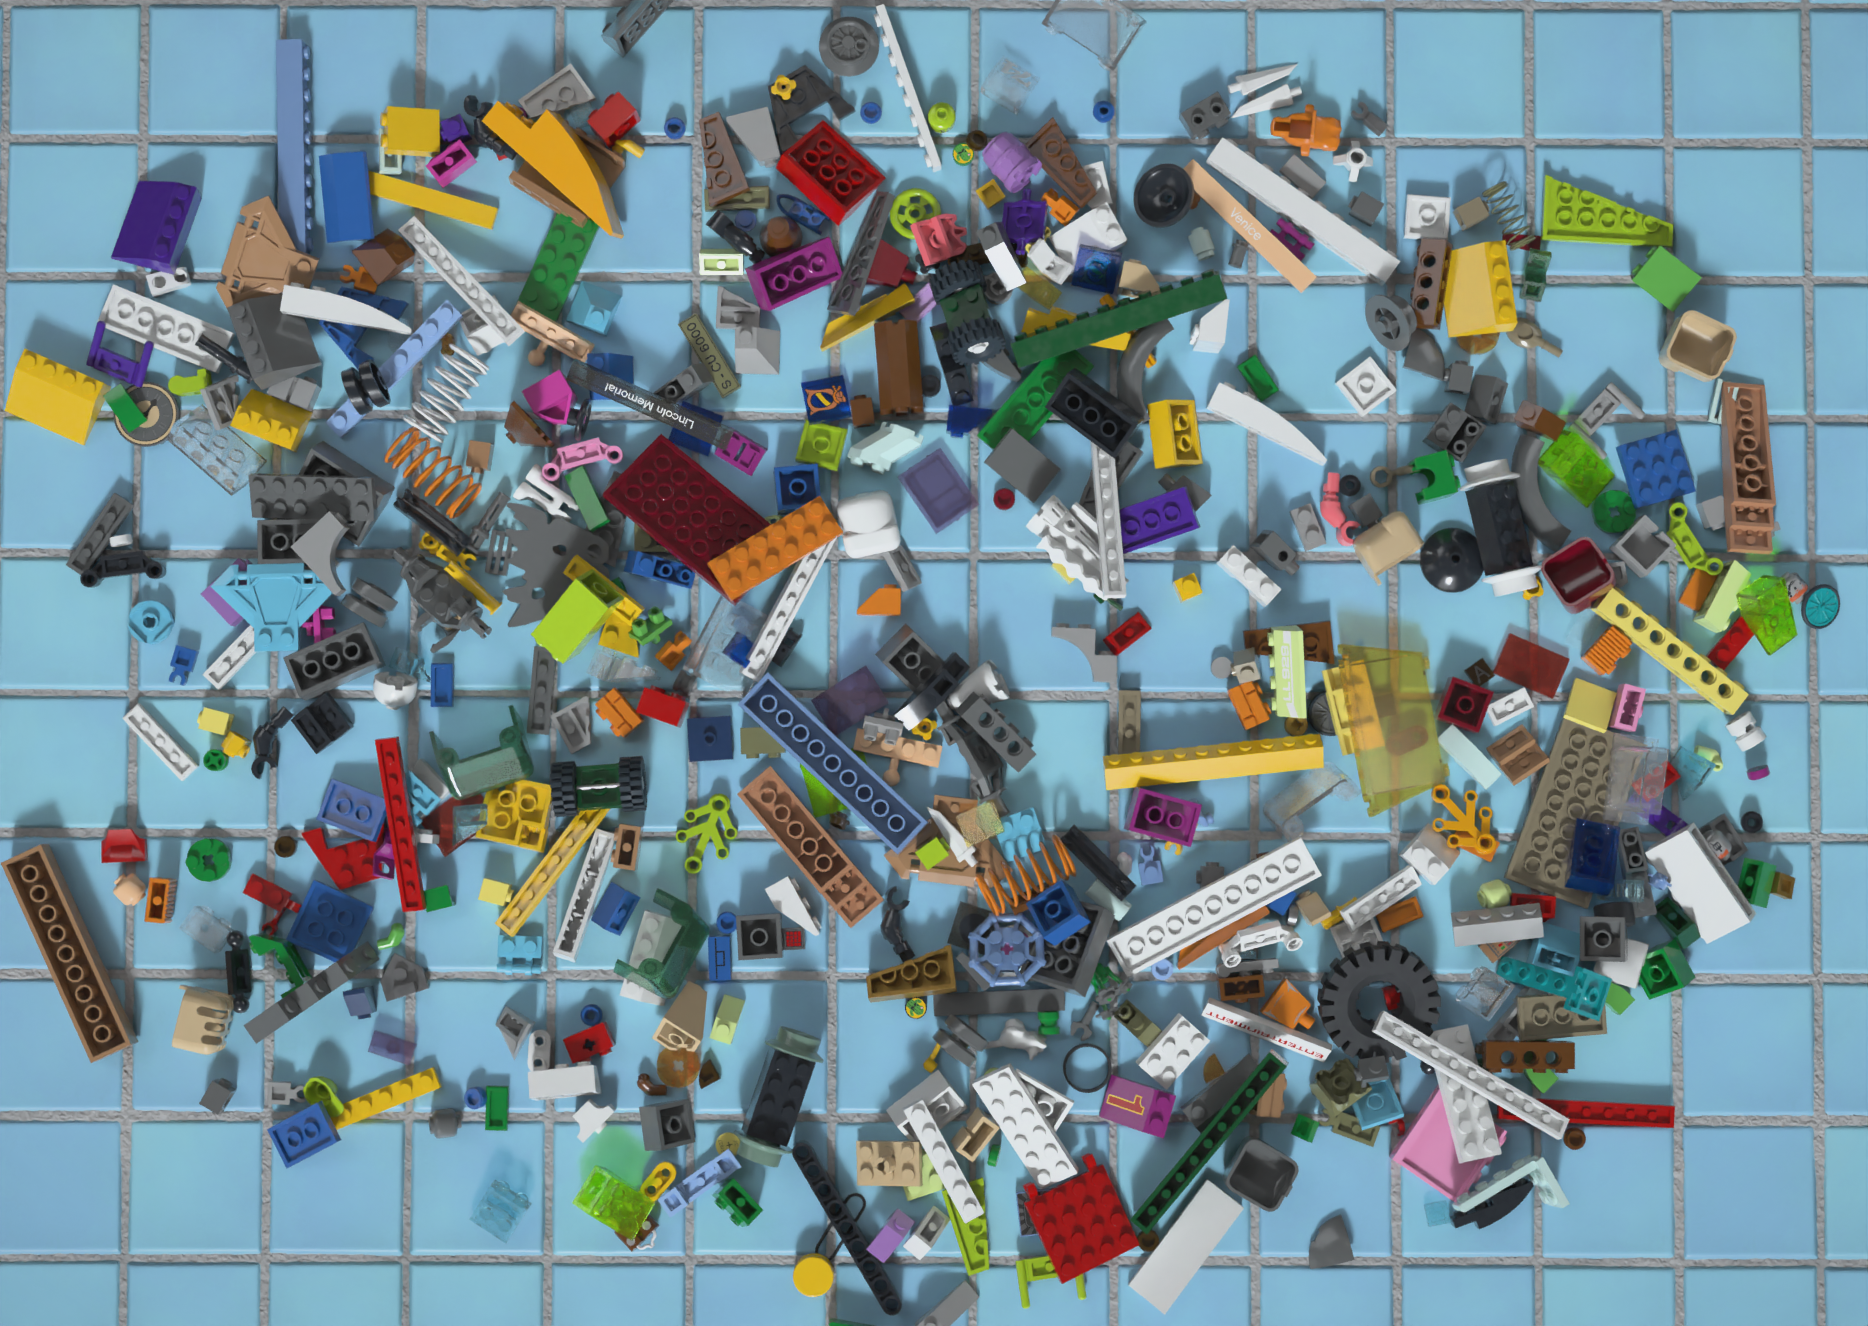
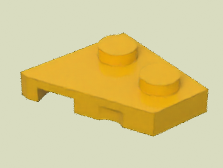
M612 613L605 622L598 645L639 658L637 640L630 638L628 634L633 629L632 626H629Z

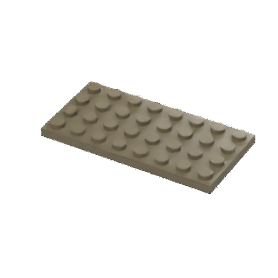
M1562 718L1548 756L1550 762L1543 769L1504 878L1588 909L1647 745L1608 730L1602 733Z

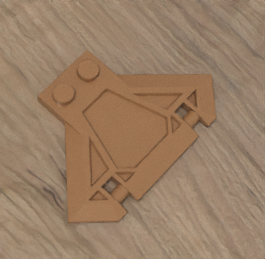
M268 195L242 206L240 214L246 218L244 223L237 222L221 271V274L227 276L226 281H218L216 286L226 308L246 299L279 294L283 292L284 285L290 286L291 282L303 284L304 288L310 289L320 258L297 250L270 196ZM254 220L259 222L258 228L253 227ZM235 280L240 281L238 287L234 286Z
M935 794L933 809L941 812L967 841L976 848L972 855L978 863L973 867L965 859L959 863L950 847L948 849L949 856L929 870L926 869L916 855L915 850L935 836H938L939 839H945L932 817L927 820L929 823L899 855L892 849L884 854V857L902 879H909L910 873L919 874V881L974 887L976 874H980L989 889H991L994 884L987 871L988 868L992 869L999 882L1006 877L1000 865L1001 861L1005 863L1010 873L1013 871L975 822L978 799ZM911 859L920 860V865L911 864ZM976 867L985 868V873L976 872Z

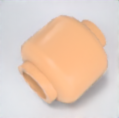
M123 873L114 881L116 886L113 889V893L124 905L132 904L134 906L146 895V885L134 873L127 876Z

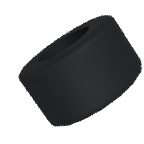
M1609 902L1596 905L1593 908L1594 917H1625L1626 927L1633 926L1636 923L1634 908L1631 902Z

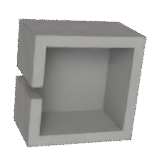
M1646 515L1638 517L1609 549L1624 561L1639 578L1647 576L1676 544L1663 531L1653 536L1651 533L1656 532L1659 527Z

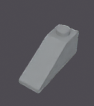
M964 1280L917 1320L915 1326H951L980 1296Z

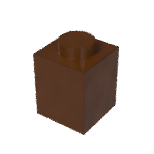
M866 395L854 396V400H850L854 429L875 426L871 397L867 398Z

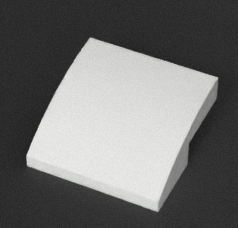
M1628 938V960L1626 962L1596 961L1593 972L1611 978L1614 983L1636 989L1649 944Z

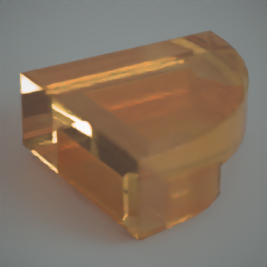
M1215 1053L1210 1055L1205 1062L1203 1068L1205 1083L1225 1073Z

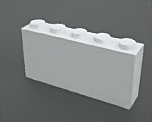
M1694 822L1652 844L1645 852L1649 864L1654 866L1658 873L1668 877L1667 882L1672 884L1668 888L1673 899L1679 902L1684 913L1695 922L1701 938L1707 944L1751 922L1756 915V912L1719 858L1710 849L1708 842Z

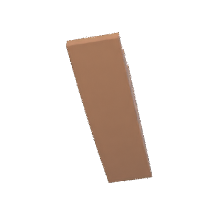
M1723 382L1721 431L1727 552L1769 555L1773 552L1771 531L1775 528L1773 507L1776 505L1765 385ZM1734 387H1739L1735 401L1732 398Z
M771 766L737 794L850 928L854 927L884 901L883 897Z

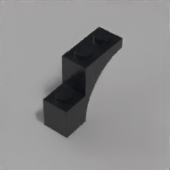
M947 322L929 327L953 407L974 401L965 365H960L959 362L956 363L953 359L947 340L950 333Z

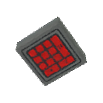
M803 927L782 928L783 950L805 949V930Z

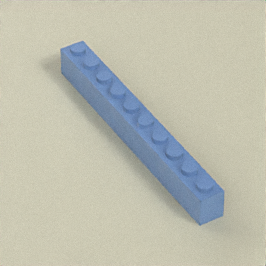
M302 39L276 40L279 216L297 250L310 255V251H313V239L310 238V230L313 229V219L309 215V208L313 206L312 196L309 195V187H312V176L309 174L312 156L308 152V144H311L312 141L311 132L308 131V123H311V112L308 110L311 93L310 89L307 88V80H310V69L307 67V59H310V49Z

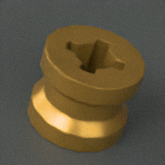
M1288 717L1284 722V728L1289 735L1299 736L1306 732L1308 722L1306 718Z

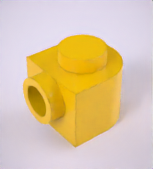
M230 730L221 746L224 748L223 752L228 756L245 758L250 751L249 745L252 741Z

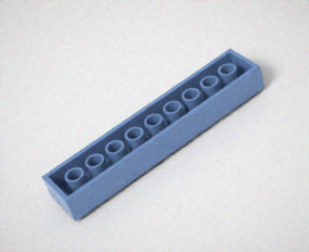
M768 672L738 703L750 717L896 854L899 855L929 823Z

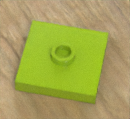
M805 420L795 462L807 465L818 464L820 468L838 471L848 429Z

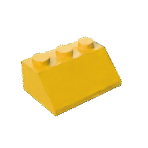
M251 389L238 405L230 426L297 453L312 412Z
M1166 399L1147 404L1155 469H1170L1203 464L1195 401Z

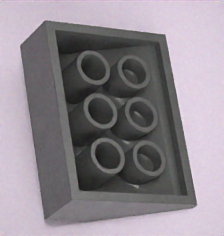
M631 0L627 7L624 6L619 10L615 21L608 23L602 30L603 34L601 35L603 41L623 58L674 0Z
M283 293L246 299L227 307L252 379L261 390L322 365L305 318L283 314L280 311Z
M324 441L310 449L298 474L375 477L377 517L380 516L395 489L394 486ZM347 521L345 524L349 529L343 537L359 547L376 521Z
M1080 901L1090 923L1056 946L1044 939L1046 964L1030 979L1068 993L1086 997L1115 915L1104 907ZM1035 942L1029 945V955L1034 957L1036 956ZM1028 961L1024 963L1020 973L1022 974L1032 963Z

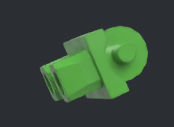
M656 606L648 610L649 618L646 620L639 618L633 621V629L628 632L629 637L636 639L642 646L650 641L653 644H658L661 641L659 635L673 624L672 620L665 616L662 610Z

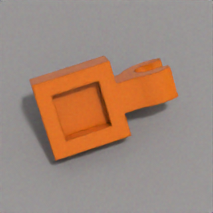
M1052 188L1045 192L1041 198L1042 201H1047V205L1052 208L1049 213L1064 226L1071 222L1080 209L1064 195L1059 198L1058 193Z
M680 630L675 635L674 642L672 643L668 640L654 657L672 671L684 658L685 654L682 651L691 644L692 640Z

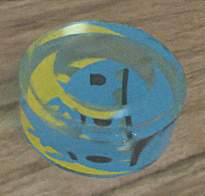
M1255 950L1239 953L1241 960H1256Z

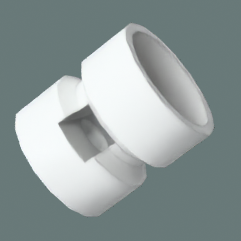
M1750 711L1742 713L1725 725L1731 736L1737 737L1735 742L1742 752L1754 747L1767 737L1760 726H1755L1756 720Z

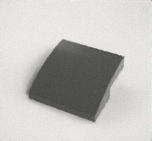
M1725 813L1699 828L1702 835L1709 830L1721 831L1730 841L1732 848L1729 853L1731 855L1726 861L1722 862L1723 866L1733 862L1748 851Z

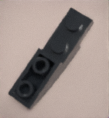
M952 652L927 682L920 684L893 716L900 723H904L903 726L907 730L912 729L959 685L958 681L968 671L970 666L956 652Z
M1521 1178L1512 1183L1513 1185L1488 1198L1489 1203L1483 1201L1467 1212L1454 1211V1215L1449 1217L1451 1225L1454 1228H1458L1474 1222L1475 1227L1481 1229L1493 1224L1509 1214L1526 1198L1534 1187L1532 1181Z

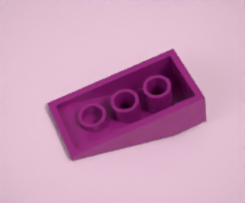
M825 237L745 268L759 308L771 311L840 279L842 275L830 237Z

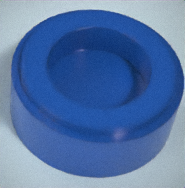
M732 912L721 913L716 921L717 928L726 934L734 932L737 929L736 915Z
M472 1087L465 1092L464 1100L470 1109L475 1110L482 1108L486 1104L487 1095L481 1087Z

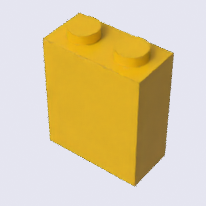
M387 106L383 113L381 112L380 125L384 126V134H381L380 145L384 147V154L435 157L440 153L439 110Z

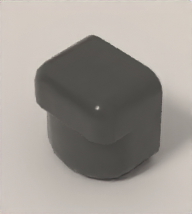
M1248 1136L1242 1140L1223 1174V1181L1235 1194L1265 1211L1273 1212L1280 1207L1284 1198L1289 1195L1299 1169L1297 1163L1291 1157L1255 1136Z

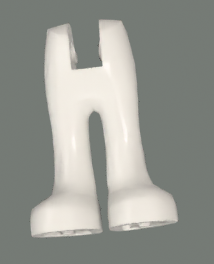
M535 464L527 474L526 480L549 494L553 500L547 499L526 482L521 483L515 491L513 498L519 501L530 500L555 518H561L570 522L572 518L564 511L559 510V507L564 502L568 507L578 511L579 507L576 501L570 495L551 484L543 476L541 466Z

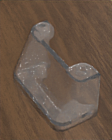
M1055 0L1041 24L1046 26L1045 30L1052 35L1063 33L1098 56L1099 65L1103 69L1114 71L1147 22L1140 15L1117 0Z
M1324 762V768L1310 770L1268 800L1263 806V814L1283 843L1288 842L1291 844L1304 831V826L1298 817L1327 795H1336L1343 801H1350L1362 792L1356 783L1334 763Z

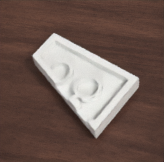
M570 63L518 101L533 120L539 118L546 109L559 112L595 101L596 98Z

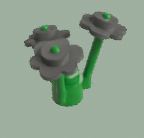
M1101 963L1097 964L1091 984L1097 994L1095 1000L1102 1006L1103 1012L1096 1015V1018L1110 1020L1115 1016L1114 1012L1119 1010V1007L1108 1009L1106 1004L1111 1003L1116 995L1119 996L1130 991L1133 985L1131 983L1134 979L1133 976H1128L1125 981H1122L1111 971L1109 966L1103 967ZM1108 975L1119 984L1118 988H1114V986L1105 988L1104 984L1109 980Z

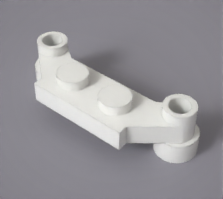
M1276 920L1237 931V934L1230 941H1225L1219 945V950L1225 966L1231 968L1240 963V952L1280 941L1284 943L1287 950L1295 951L1302 946L1303 941L1292 926L1282 925Z

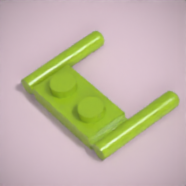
M1048 1255L1015 1260L1021 1305L1024 1309L1030 1307L1028 1281L1057 1277ZM1081 1274L1075 1277L1078 1299L1084 1300L1087 1296L1084 1275Z

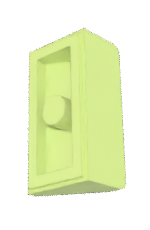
M700 249V275L744 274L743 253L739 254L735 249Z

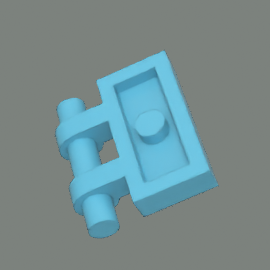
M408 770L405 773L409 801L415 805L411 809L413 824L417 827L423 821L417 816L418 812L421 811L428 816L442 799L411 770Z
M498 935L497 957H506V964H497V972H504L506 975H513V973H525V975L530 976L533 973L541 974L542 966L533 965V959L542 958L543 936L515 935L511 937L510 935ZM514 958H526V963L514 964Z

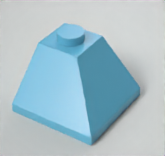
M581 281L566 321L607 337L622 296Z

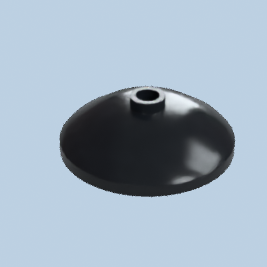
M1175 164L1157 165L1149 169L1136 185L1133 198L1135 211L1143 222L1152 227L1165 228L1172 226L1184 218L1190 210L1194 199V184L1190 175L1183 168Z
M1446 528L1435 532L1426 540L1420 552V568L1423 576L1429 584L1443 592L1457 593L1469 589L1480 579L1484 571L1476 537L1460 528ZM1453 555L1458 556L1459 561L1457 563L1452 561Z

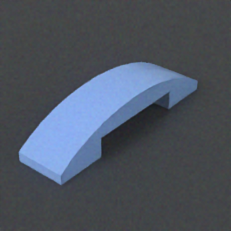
M728 1148L666 1192L658 1201L668 1216L672 1217L742 1165Z

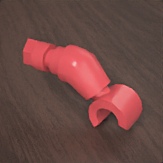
M1329 472L1327 483L1323 484L1325 495L1323 496V501L1320 502V512L1329 524L1334 528L1338 527L1336 531L1338 542L1346 547L1352 546L1354 539L1347 537L1346 529L1351 528L1354 530L1360 524L1356 521L1347 522L1345 520L1347 517L1341 509V503L1338 502L1339 496H1336V493H1339L1340 474Z

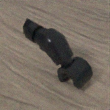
M468 95L464 100V109L468 115L476 117L473 123L474 136L477 142L484 148L493 150L499 156L505 155L513 160L517 152L482 122L483 118L492 109L493 103L483 102L478 110V99L474 95Z
M717 210L707 221L706 225L717 235L725 239L739 254L749 255V260L753 264L762 261L761 259L764 257L765 252L760 248H756L757 245L753 242L754 239L747 232L735 226L724 213Z
M284 706L277 714L274 713L270 717L271 721L269 723L266 721L263 726L260 725L254 732L253 743L255 754H258V758L252 763L251 770L257 779H261L263 775L258 769L262 761L268 762L271 768L277 767L275 760L269 757V754H272L273 741L276 739L275 735L278 733V728L282 729L294 716Z
M897 886L889 888L885 894V902L889 910H886L880 928L883 938L894 945V952L896 955H899L904 963L915 957L907 940L904 941L902 939L904 935L901 932L903 929L901 927L902 914L900 910L905 909L910 901L903 900L899 905L894 904L892 895L897 891Z

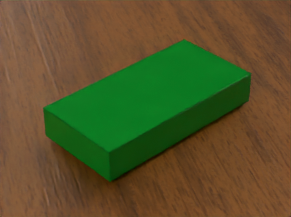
M1256 354L1237 366V369L1260 403L1279 391Z
M487 1085L485 1130L507 1131L509 1086Z

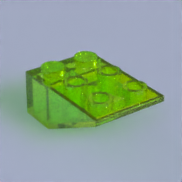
M1567 430L1562 431L1558 441H1553L1538 460V465L1544 472L1585 508L1590 506L1615 477L1612 471L1578 434Z
M1762 575L1736 594L1740 614L1767 655L1771 656L1798 635L1785 578Z
M595 1165L572 1203L596 1220L633 1241L656 1202L607 1168Z

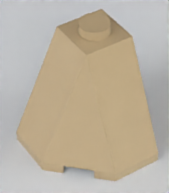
M688 981L663 1017L652 1039L669 1050L677 1051L680 1047L686 1048L687 1051L695 1052L703 1039L707 992L698 984Z

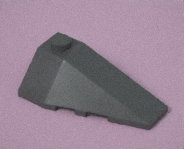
M1249 1053L1180 1107L1200 1134L1258 1066Z

